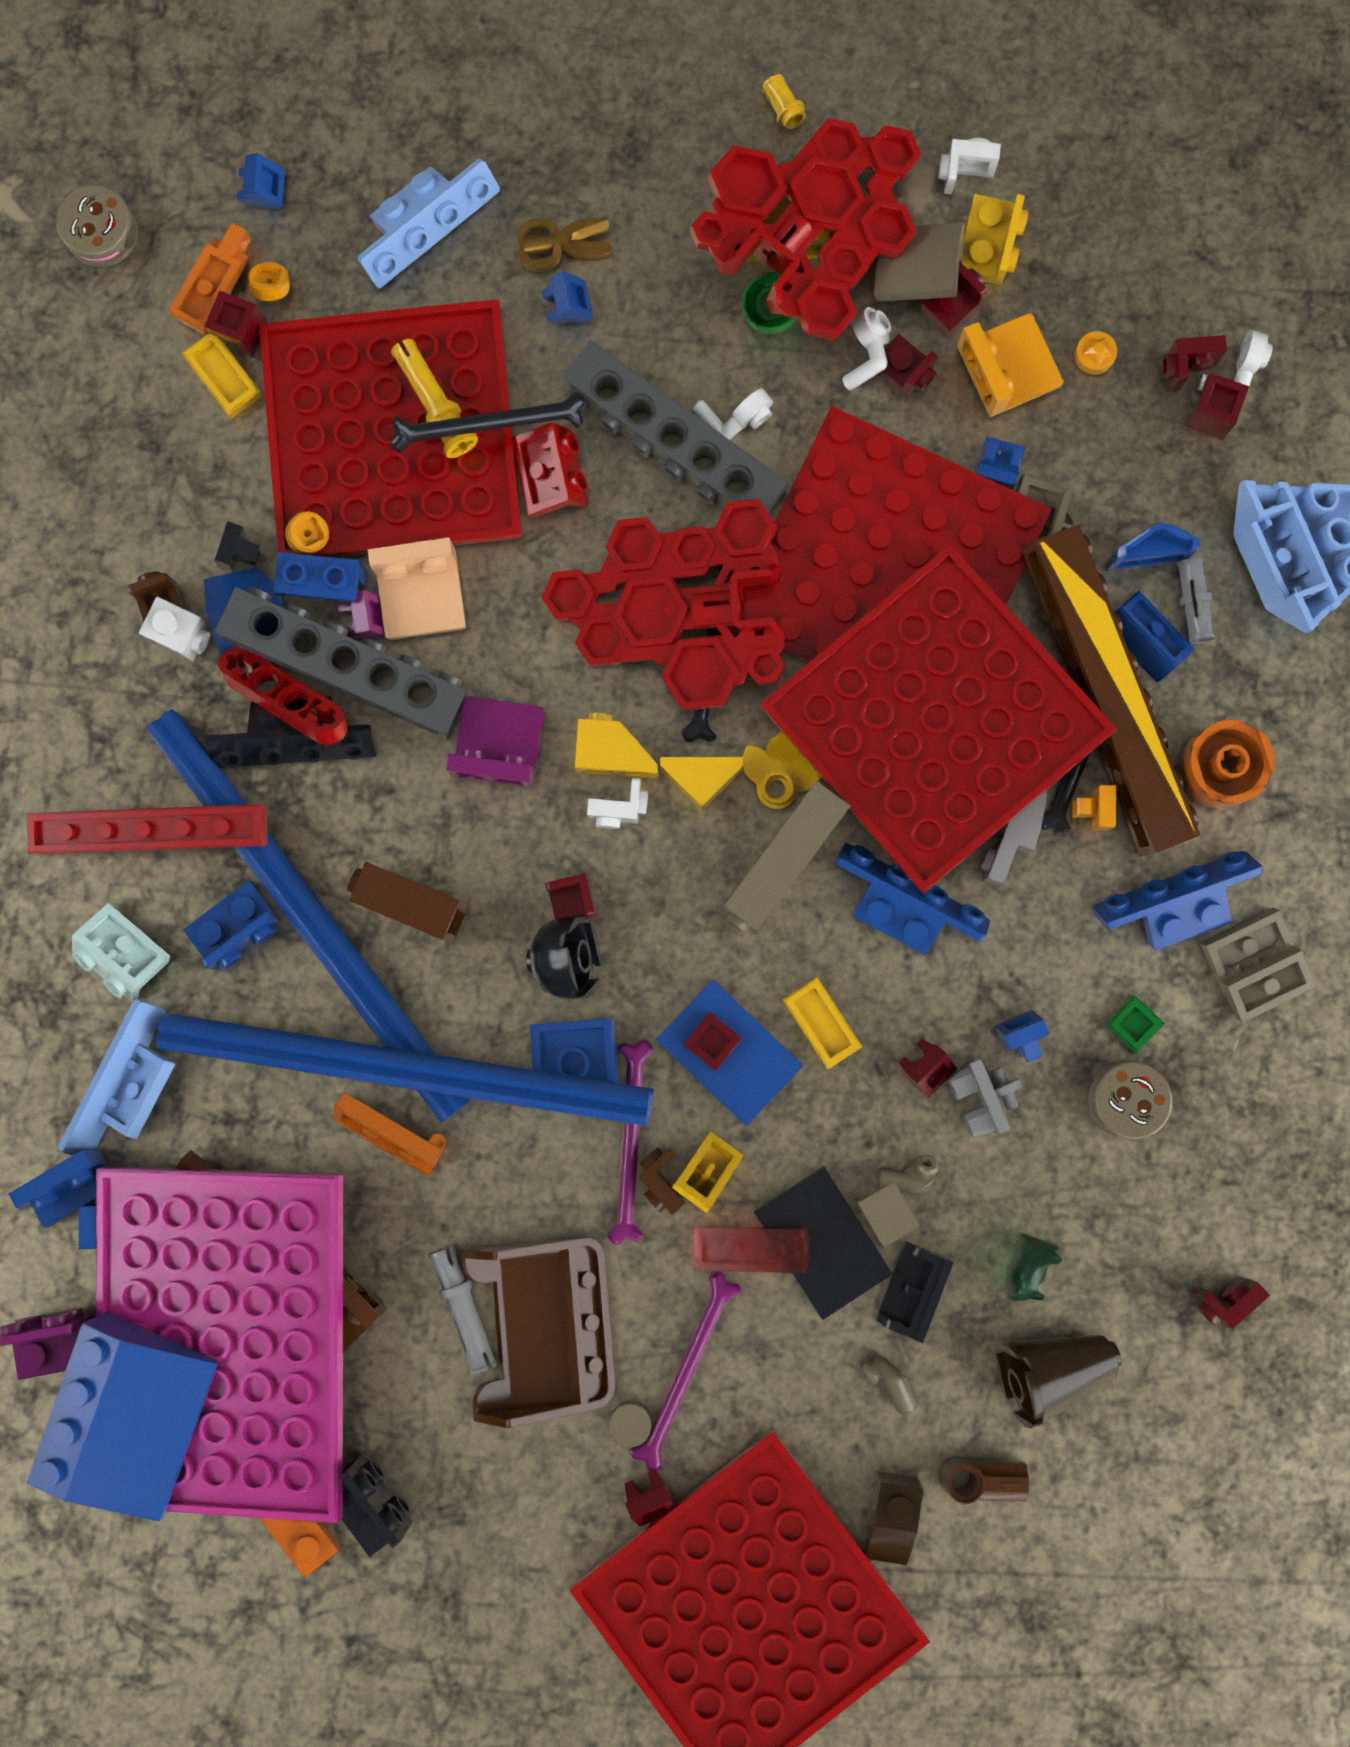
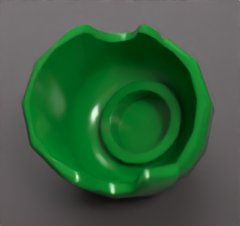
M777 272L762 273L750 280L742 294L743 315L749 325L762 334L779 335L792 328L798 320L797 318L784 316L781 313L779 315L771 314L766 304L773 284L781 276Z

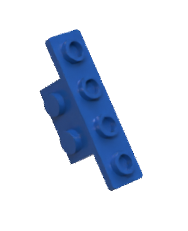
M844 843L835 863L870 882L853 914L855 918L924 955L928 953L945 923L983 942L988 932L990 920L985 917L980 909L970 904H960L949 898L948 894L936 885L922 894L898 865H888L878 860L869 849L863 846H852L849 843Z
M1247 851L1229 852L1218 860L1202 866L1188 867L1182 873L1172 877L1147 882L1143 887L1125 894L1111 895L1103 902L1093 905V912L1106 929H1113L1143 918L1148 944L1156 951L1232 923L1225 888L1263 874L1262 865Z

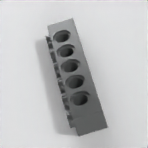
M591 340L563 375L562 381L564 391L566 392V399L573 392L580 393L586 400L581 411L588 408L599 416L597 421L606 430L613 434H617L618 431L631 440L629 444L639 454L646 458L652 455L662 462V468L669 476L677 481H681L684 478L696 487L694 489L695 493L708 504L714 505L717 502L725 508L727 502L759 499L770 515L786 494L787 481ZM606 386L614 387L618 390L617 394L609 399H604L597 395L598 391ZM636 410H645L650 414V417L644 422H635L629 418L630 414ZM668 433H676L683 438L682 442L676 446H668L661 439ZM707 456L715 461V465L708 470H701L694 465V461L699 457ZM732 480H741L746 483L748 489L743 493L735 494L730 492L726 485Z
M249 586L247 591L237 587L234 588L215 629L219 639L447 739L466 697V690L460 687L461 680L441 671L437 677L422 670L424 667L423 663L402 654L399 660L384 653L386 650L385 646L364 637L361 643L346 636L348 633L347 629L326 620L323 626L308 619L310 616L309 612L293 604L287 603L285 609L270 602L271 595L255 587ZM265 617H273L279 622L277 631L270 636H262L257 633V625ZM303 634H311L317 638L315 649L309 653H300L295 649L297 638ZM341 651L352 652L356 656L355 664L348 670L335 668L333 666V659L337 653ZM378 668H388L393 672L394 679L387 687H377L371 682L372 673ZM419 684L426 685L432 691L431 699L421 705L413 703L408 697L410 689Z

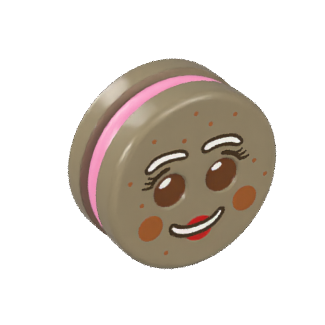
M100 184L80 186L68 193L58 207L56 213L57 232L66 247L80 262L92 267H110L123 261L134 249L138 238L136 218L124 199L110 187Z
M1119 1061L1104 1067L1095 1076L1089 1089L1088 1104L1096 1123L1109 1134L1125 1139H1143L1158 1132L1167 1122L1172 1109V1093L1165 1077L1151 1065L1138 1061Z

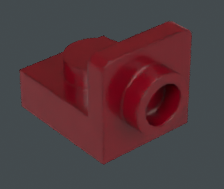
M959 262L957 297L926 299L922 302L920 310L949 337L982 306L988 290L985 287L983 278L977 271L972 268L967 269Z
M898 333L884 349L887 367L878 373L880 377L908 399L916 389L922 392L932 382L937 374L933 369L938 356L933 351L927 356L924 355Z
M1226 335L1176 339L1169 351L1164 354L1162 360L1163 377L1169 379L1170 391H1179L1188 379V368L1192 372H1202L1216 366L1227 352Z
M1248 1278L1244 1281L1239 1279L1229 1285L1222 1293L1224 1299L1221 1302L1211 1292L1201 1287L1194 1292L1202 1302L1197 1308L1204 1317L1214 1326L1221 1323V1325L1232 1330L1270 1297L1269 1293L1259 1282Z

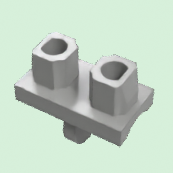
M973 1059L964 1063L965 1069L958 1071L949 1077L947 1081L956 1100L976 1093L982 1105L981 1108L963 1115L970 1135L977 1136L990 1132L1000 1135L1010 1131V1125L998 1097L1002 1098L1007 1111L1018 1107L1013 1091L1023 1087L1020 1078L1008 1081L1003 1068H998L991 1071L996 1087L993 1088L981 1059Z

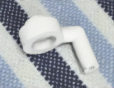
M867 307L856 314L852 321L853 330L860 343L868 350L870 360L843 376V383L850 391L887 367L884 345L890 340L889 332L891 331V325L887 316L882 311H876L871 307Z
M1255 330L1248 331L1238 353L1236 362L1237 372L1234 381L1249 386L1253 374L1257 372L1259 367H1266L1273 349V345L1268 343V334ZM1201 374L1197 383V390L1202 391L1208 375Z
M760 388L749 395L734 410L732 417L724 424L704 400L699 401L691 411L731 440L743 428L749 425L753 429L762 425L772 415L769 408L773 404V400L763 388Z

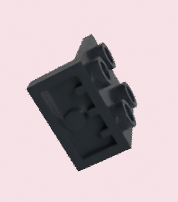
M360 1454L343 1468V1474L341 1475V1480L343 1481V1518L341 1520L370 1558L388 1543L392 1548L399 1544L413 1521L409 1517L411 1515L410 1507L404 1498L398 1493L393 1495L385 1485L386 1477L381 1467L373 1459L368 1461L363 1454Z

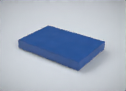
M713 979L656 1038L658 1043L746 1126L804 1066ZM709 1012L742 1038L717 1071L683 1045Z

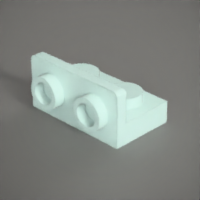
M109 903L72 935V957L78 965L86 971L93 969L104 979L103 984L114 996L118 998L124 996L131 1003L139 998L140 989L170 960L168 953Z

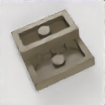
M964 222L915 226L917 233L897 259L878 255L874 284V297L876 301L957 297L959 262H963Z
M1274 907L1200 942L1204 955L1225 998L1238 1020L1242 1023L1316 987L1303 951L1294 946L1281 911Z

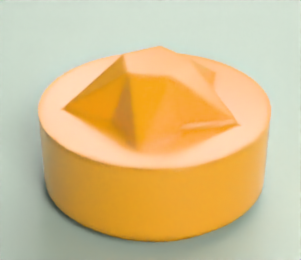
M263 262L254 266L248 273L250 291L259 300L276 301L285 297L290 290L288 271L278 263Z
M1101 331L1089 332L1080 339L1075 349V362L1079 369L1086 374H1103L1110 369L1117 357V345L1114 339L1107 333Z
M305 511L296 514L288 522L285 537L287 543L295 552L302 555H312L326 545L329 538V529L327 523L320 515Z

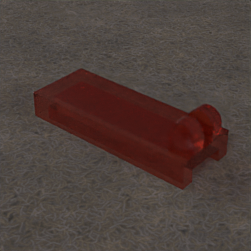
M694 1227V1270L808 1272V1262H811V1253L808 1252L810 1235H808L807 1228Z

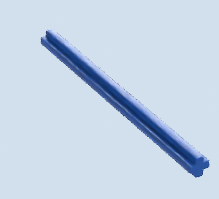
M174 709L163 713L158 720L148 725L146 731L203 806L247 805L219 766L212 761L209 753L178 712H175ZM267 832L268 846L234 847L382 1045L388 1048L435 1055L271 835ZM417 1090L441 1123L452 1117L470 1102L469 1098Z
M175 1014L163 1015L158 1024L160 1033L156 1039V1044L162 1050L647 1126L652 1116L653 1088Z

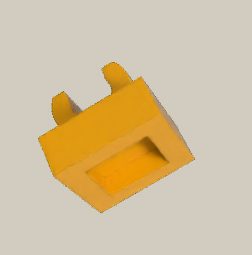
M1099 785L1091 790V798H1076V801H1072V818H1091L1090 831L1107 832L1115 828L1116 786Z

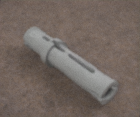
M449 1245L438 1249V1252L430 1253L429 1258L432 1260L442 1288L439 1290L441 1300L446 1299L470 1365L471 1374H479L489 1370L488 1366L490 1368L495 1367L497 1361L494 1359L470 1293V1289L473 1288L471 1280L465 1279L455 1251V1245Z

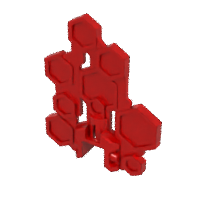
M828 118L790 163L781 162L778 167L772 153L733 145L710 171L707 179L715 196V201L711 205L714 213L703 211L692 224L690 234L696 248L709 251L711 257L716 261L719 272L734 276L748 258L755 254L766 265L781 275L773 284L766 300L770 313L777 315L781 313L784 316L799 319L802 329L807 336L836 341L858 313L848 292L849 289H853L866 274L870 267L869 265L878 255L897 259L917 233L906 205L897 203L891 187L897 180L902 181L919 161L921 152L910 130L884 125L876 136L860 137L854 123ZM865 169H872L874 176L865 187L868 193L865 197L857 178ZM787 195L790 201L789 206L773 224L763 223ZM823 230L834 232V235L818 252L817 258L820 265L814 271L807 257L806 250Z
M759 499L727 502L716 527L710 528L700 526L682 528L674 532L659 533L648 517L618 520L605 546L609 553L599 573L584 574L580 569L553 572L541 596L558 622L571 621L581 629L575 644L590 666L600 667L655 660L658 666H666L661 678L685 711L723 708L734 685L744 684L749 673L758 685L778 683L786 667V664L780 657L785 647L786 635L774 618L745 620L743 587L776 584L782 571L779 554L771 544L778 526ZM723 566L714 585L680 588L674 580L707 576L711 567ZM625 584L617 603L599 604L597 602L600 594L614 593L619 585ZM718 628L722 634L718 636L680 639L683 631Z

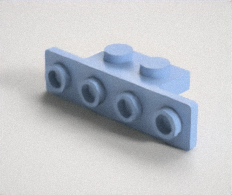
M480 158L477 159L450 182L430 166L424 172L415 175L407 186L393 197L384 200L380 207L369 215L376 228L384 235L358 256V261L377 288H382L499 193L500 188L486 162Z
M135 999L132 1002L58 1145V1149L61 1152L75 1155L81 1150H96L108 1125L126 1137L138 1138L175 1066V1063L148 1048L158 1029L161 1017L166 1014L165 1009L139 999Z

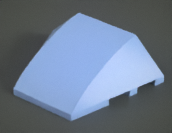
M1252 480L1240 482L1233 533L1236 544L1265 609L1307 634L1350 594V484L1312 483L1309 486H1291L1288 482H1276L1274 485L1256 484Z

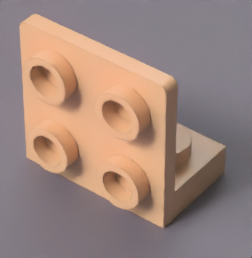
M449 537L368 549L369 565L377 576L384 634L388 640L463 630L466 628L456 550Z

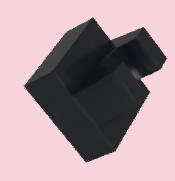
M227 521L215 557L217 568L233 573L236 562L254 567L257 566L261 554L260 546L244 540L245 532L243 526Z

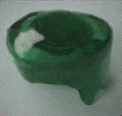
M1025 1233L1019 1234L1005 1263V1291L1008 1299L1012 1301H1027L1028 1299L1043 1300L1045 1298L1038 1291V1286L1045 1281L1048 1266L1060 1264L1062 1258L1056 1253L1059 1250L1057 1244Z

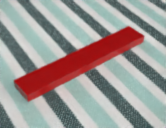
M266 804L27 813L28 854L268 846Z

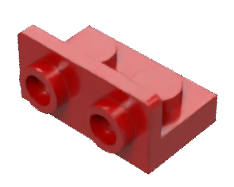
M550 422L512 437L514 455L528 516L537 518L569 505L578 508L588 506L586 496L588 484L585 475L580 469L577 455L579 453V443L571 429Z

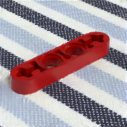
M239 647L228 649L219 657L218 667L223 681L229 687L315 742L330 745L339 742L347 734L348 726L341 707L262 657ZM246 666L247 672L249 674L248 677L246 671L242 670L241 668ZM265 681L278 682L277 686L270 691L263 692L257 690L259 685ZM304 699L308 701L302 709H287L288 704L293 700ZM316 714H318L319 719L324 722V724H322L321 726L319 724V720Z

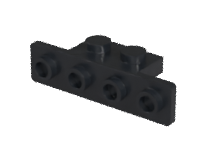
M325 696L333 702L332 696ZM304 699L293 700L288 704L287 709H302L308 701ZM250 702L247 733L209 735L206 740V746L211 759L219 768L375 757L377 755L372 728L368 724L348 726L347 734L342 740L334 744L323 745L315 742L254 702ZM316 714L319 720V724L321 726L322 724H324V722L321 721L318 717V714Z

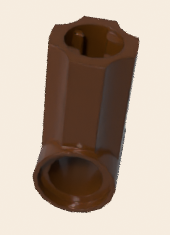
M956 1456L944 1461L939 1470L938 1476L941 1486L958 1503L971 1504L975 1501L1026 1502L1029 1476L1027 1464L1023 1461L967 1460L966 1458ZM960 1471H970L971 1478L969 1484L963 1489H953L952 1483L955 1475Z

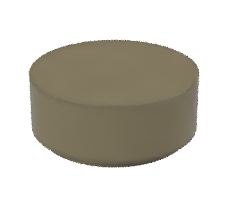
M633 1401L624 1402L618 1405L611 1414L609 1421L610 1434L621 1446H639L646 1441L650 1434L651 1416L648 1410L640 1403Z

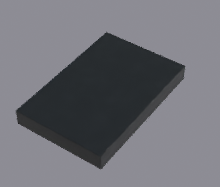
M824 1166L754 1210L758 1220L822 1320L893 1275Z

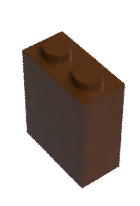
M366 861L362 869L357 868L354 871L348 885V891L352 893L349 901L451 944H454L469 909V906L460 900Z

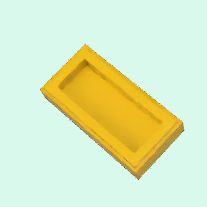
M208 333L181 353L231 420L263 397L260 390L219 337Z
M818 977L782 999L826 1069L833 1067L863 1047Z

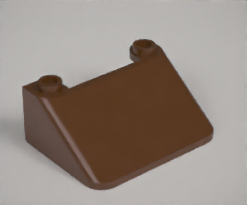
M581 1237L461 1249L462 1268L466 1277L476 1283L493 1282L500 1379L482 1383L474 1394V1421L502 1428H514L600 1409L609 1404L615 1393V1373L605 1254L601 1244L593 1238Z

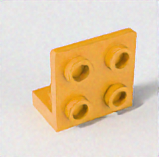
M1031 313L983 332L979 322L963 328L957 348L989 417H993L1062 386L1063 379Z

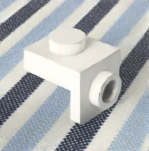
M972 138L969 140L952 139L949 153L941 154L938 179L945 180L944 194L952 195L957 174L993 178L1000 158L1001 144L990 143L989 140L984 138Z
M156 597L139 634L193 661L197 653H203L209 643L210 632L208 631L210 624L201 617Z
M632 778L630 802L588 798L587 816L589 820H596V827L620 829L621 823L638 824L639 814L647 813L648 789H641L640 778Z

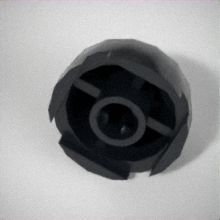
M583 915L565 916L543 925L538 930L532 941L531 949L526 954L528 971L533 974L539 986L545 992L560 999L589 998L594 995L599 985L600 978L592 979L593 964L601 966L599 941L591 922H582L585 917Z

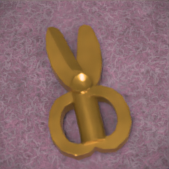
M536 218L528 220L520 226L516 234L520 246L519 261L525 268L538 272L554 268L560 263L562 253L581 260H595L606 257L612 252L611 244L585 239L608 231L610 227L609 222L602 218L578 220L567 225L560 232L557 225L548 219ZM536 230H546L551 234L548 236L526 238L529 233ZM553 252L549 258L543 260H534L528 256L529 254Z

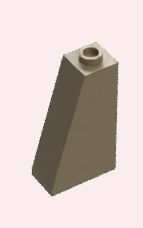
M816 781L724 905L723 909L729 913L726 920L744 934H746L749 928L757 933L845 816L850 805Z

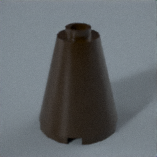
M1103 1335L1009 1341L999 1345V1348L1004 1350V1352L996 1355L998 1375L1006 1399L1015 1398L1020 1410L1013 1413L1024 1427L1030 1429L1042 1425L1118 1375V1366L1122 1363L1116 1344L1113 1341H1108Z

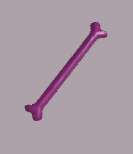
M641 1040L634 1046L624 1042L617 1049L627 1062L626 1084L642 1087L644 1063L653 1052V1047L647 1040ZM623 1123L617 1220L607 1234V1237L614 1245H619L625 1239L638 1242L644 1237L634 1222L640 1125Z
M718 1271L709 1276L710 1297L647 1440L643 1444L630 1449L632 1458L643 1460L649 1471H658L663 1467L661 1455L663 1443L725 1303L730 1298L742 1294L739 1284L728 1283L722 1272Z

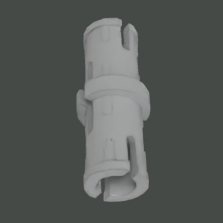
M1189 558L1177 563L1183 597L1179 599L1180 608L1184 609L1186 613L1189 643L1201 644L1216 639L1213 630L1210 605L1214 601L1212 593L1207 590L1204 559Z

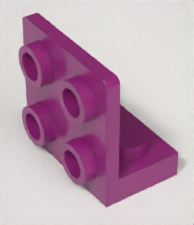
M466 696L463 700L455 754L449 753L446 770L452 777L533 789L545 716L544 708Z
M83 1307L60 1311L56 1313L57 1315L43 1319L41 1315L18 1319L15 1320V1323L0 1326V1346L13 1345L18 1380L66 1371L82 1324L95 1318L96 1312L83 1314Z

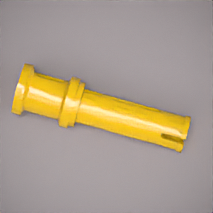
M413 339L402 340L409 356L405 355L400 344L397 343L392 348L391 354L398 362L428 412L426 422L460 418L461 408L453 400L447 399L416 347L415 341ZM476 433L442 437L441 440L445 445L443 452L448 458L459 457L470 451L477 444L478 437Z

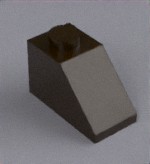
M876 1471L864 1551L870 1560L907 1565L918 1533L924 1490L917 1477Z

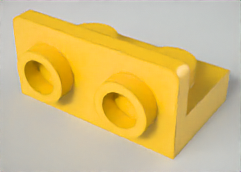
M1017 193L1014 203L974 194L964 233L962 264L967 269L972 268L977 271L986 283L1001 286L1006 272L1014 273L1020 249L1013 247L1016 234L1023 235L1029 211L1022 209L1025 199L1023 194Z

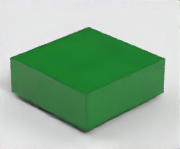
M1131 995L1104 1023V1026L1133 1054H1137L1165 1023L1138 997Z

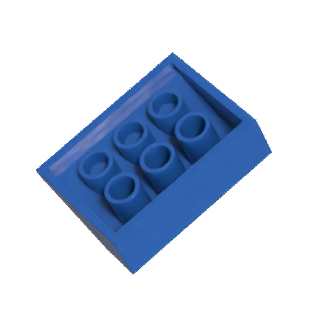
M105 1312L83 1323L26 1484L62 1501L160 1522L167 1510L219 1361L109 1312Z

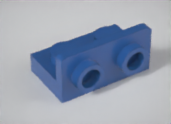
M278 552L273 590L277 595L355 602L358 587L366 588L368 572L360 560Z
M248 880L184 928L183 931L204 958L201 962L206 968L216 970L220 967L221 970H225L242 958L240 951L253 942L255 945H259L270 938L276 932L273 926L279 923L281 918L255 883Z
M81 1150L10 1192L9 1196L16 1209L32 1207L41 1225L45 1228L51 1227L78 1211L79 1206L90 1204L96 1200V1168L109 1165L101 1150Z

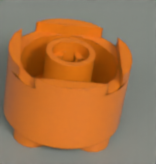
M1229 719L1216 722L1194 735L1181 749L1178 769L1183 777V788L1192 800L1200 806L1226 809L1237 806L1259 795L1267 785L1275 768L1274 750L1264 733L1245 724L1246 722ZM1220 761H1229L1231 769L1223 768Z

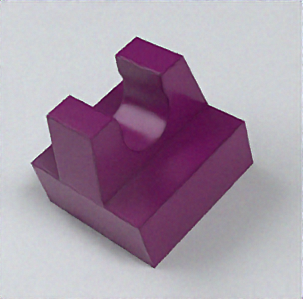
M362 590L357 592L355 602L344 601L338 604L339 613L352 615L353 624L344 627L348 630L347 637L351 639L365 637L373 640L385 637L380 597L378 595Z

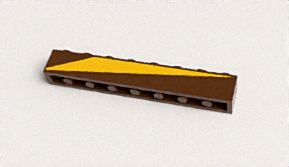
M1076 525L1034 540L1021 552L1068 673L1117 728L1113 735L1098 746V750L1111 783L1116 786V796L1139 855L1154 854L1201 836L1197 827L1199 823L1197 813L1193 806L1188 804L1182 789L1183 777L1179 769L1173 765L1168 753L1167 736L1163 729L1158 727L1152 712L1153 701L1151 695L1143 688L1138 676L1137 659L1134 653L1128 650L1122 635L1123 624L1121 618L1113 611L1108 600L1107 582L1103 575L1098 573L1092 559L1093 548L1089 538L1082 533L1080 525Z

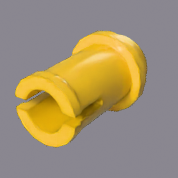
M781 74L769 77L762 84L761 92L775 110L777 123L780 126H785L788 130L799 126L806 117L804 112L805 104L802 100L795 98Z

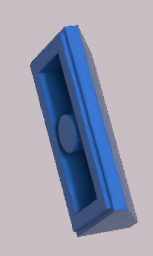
M1140 591L1136 592L1115 611L1121 618L1123 624L1122 635L1128 650L1134 652L1137 662L1157 682L1165 678L1195 650Z

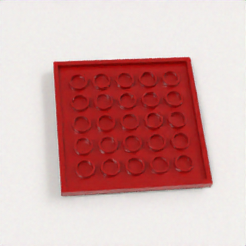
M499 299L259 323L278 552L299 554L287 543L285 530L288 522L296 514L305 511L320 515L327 523L329 529V538L326 545L317 553L312 554V556L337 558L368 554V549L448 537L453 546L523 539L512 427L475 432L478 437L477 444L467 453L455 458H448L443 452L445 445L441 438L413 442L400 453L390 446V439L395 433L391 422L395 416H399L404 422L413 425L426 423V415L428 413L398 362L391 354L392 348L399 343L405 355L409 356L402 342L405 339H413L415 341L416 347L447 399L453 400L461 408L460 417L510 410Z
M831 406L775 520L778 529L771 544L779 554L782 571L776 584L743 587L745 620L773 617L786 635L785 647L782 652L808 664L949 544L954 547L1006 605L1026 564L1021 550L1038 539L1052 508Z
M951 544L945 547L760 703V708L833 792L850 805L849 810L922 894L927 892L1117 731L1112 722Z
M773 1429L677 1502L676 1507L654 1520L574 1582L569 1589L570 1593L683 1747H798L930 1643L923 1629Z

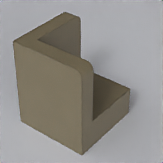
M894 1183L885 1185L865 1198L860 1196L855 1199L857 1206L883 1248L920 1227Z

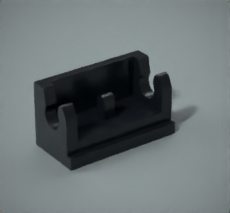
M905 1241L875 1320L892 1331L923 1343L954 1263L949 1258Z

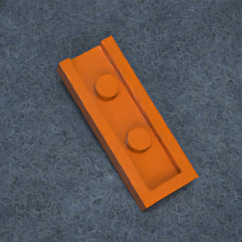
M345 1092L335 1104L332 1119L334 1122L429 1177L444 1151L446 1139L442 1134H433L426 1141Z

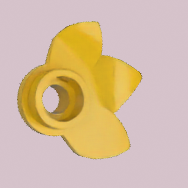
M782 732L773 737L765 751L747 745L744 750L743 771L745 776L757 785L758 799L767 808L781 810L788 807L795 800L797 793L809 791L816 781L819 782L821 778L806 759L801 757L800 752ZM773 783L782 784L785 790L784 794L779 797L771 795L769 786Z

